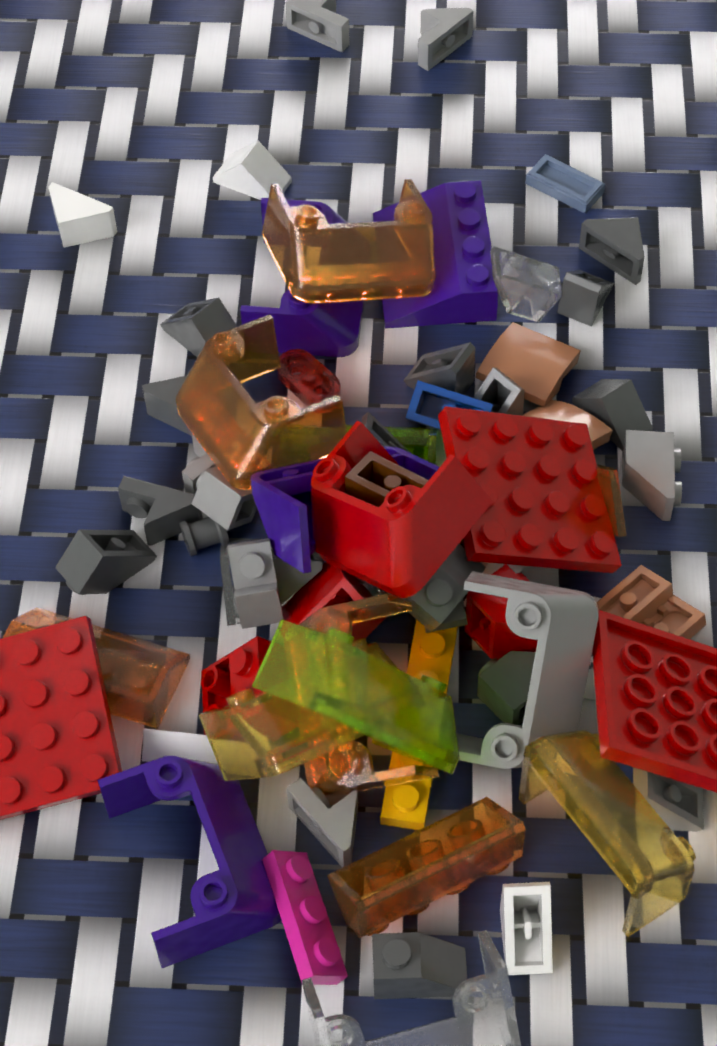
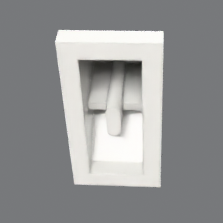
M258 140L230 154L213 176V183L259 200L261 198L280 199L292 183V177Z
M52 182L49 185L53 211L64 248L114 237L117 233V227L112 206Z
M550 882L503 884L500 918L506 976L553 973Z

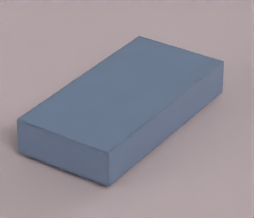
M547 154L526 174L525 184L584 214L588 212L605 192V183Z

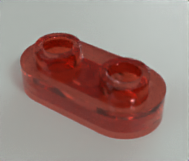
M291 349L284 352L278 358L277 372L280 382L310 409L327 411L339 403L341 399L339 379L308 351ZM300 372L301 374L295 375L292 373Z

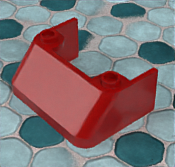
M356 421L329 455L321 460L313 470L311 501L313 539L316 543V552L325 562L398 598H408L418 593L492 504L493 500L453 455L448 456L423 488L414 485L398 486L386 495L380 507L346 494L345 476L370 451L399 465L365 425L360 421Z

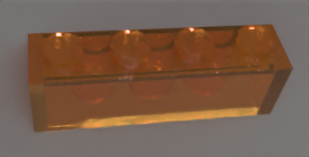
M36 607L13 619L3 638L68 621L73 618ZM92 624L110 714L158 729L189 663L190 654Z
M485 797L328 874L327 877L345 923L359 938L365 935L372 936V934L383 932L388 928L389 923L405 915H415L423 912L429 907L431 902L445 895H454L466 890L471 882L485 875L498 874L507 869L509 863L522 857L526 829L523 821L490 798Z

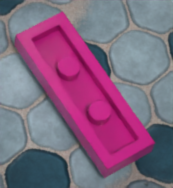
M272 850L262 861L302 985H337L348 977L307 852Z

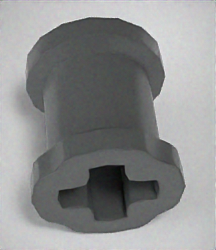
M210 517L189 524L186 521L179 522L190 557L197 555V550L217 543H221L223 546L230 544L227 530Z

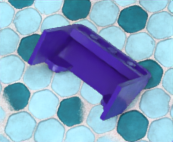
M261 198L264 243L320 247L314 287L295 286L288 289L282 295L280 308L241 305L240 313L244 350L329 357L351 355L359 345L371 260L370 243L325 203Z
M383 446L399 466L427 480L439 468V466L401 448ZM324 458L260 471L251 476L252 496L266 534L270 539L274 555L303 574L311 572L310 555L316 551L312 526L311 478L315 466Z
M164 756L98 780L109 819L160 800L172 801L191 795L218 864L219 870L199 878L191 889L190 899L196 916L151 933L161 968L266 930L281 921L262 861L268 853L238 777L232 769L224 765L188 758Z

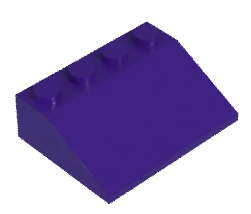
M481 180L443 183L373 213L385 329L497 321L499 290Z

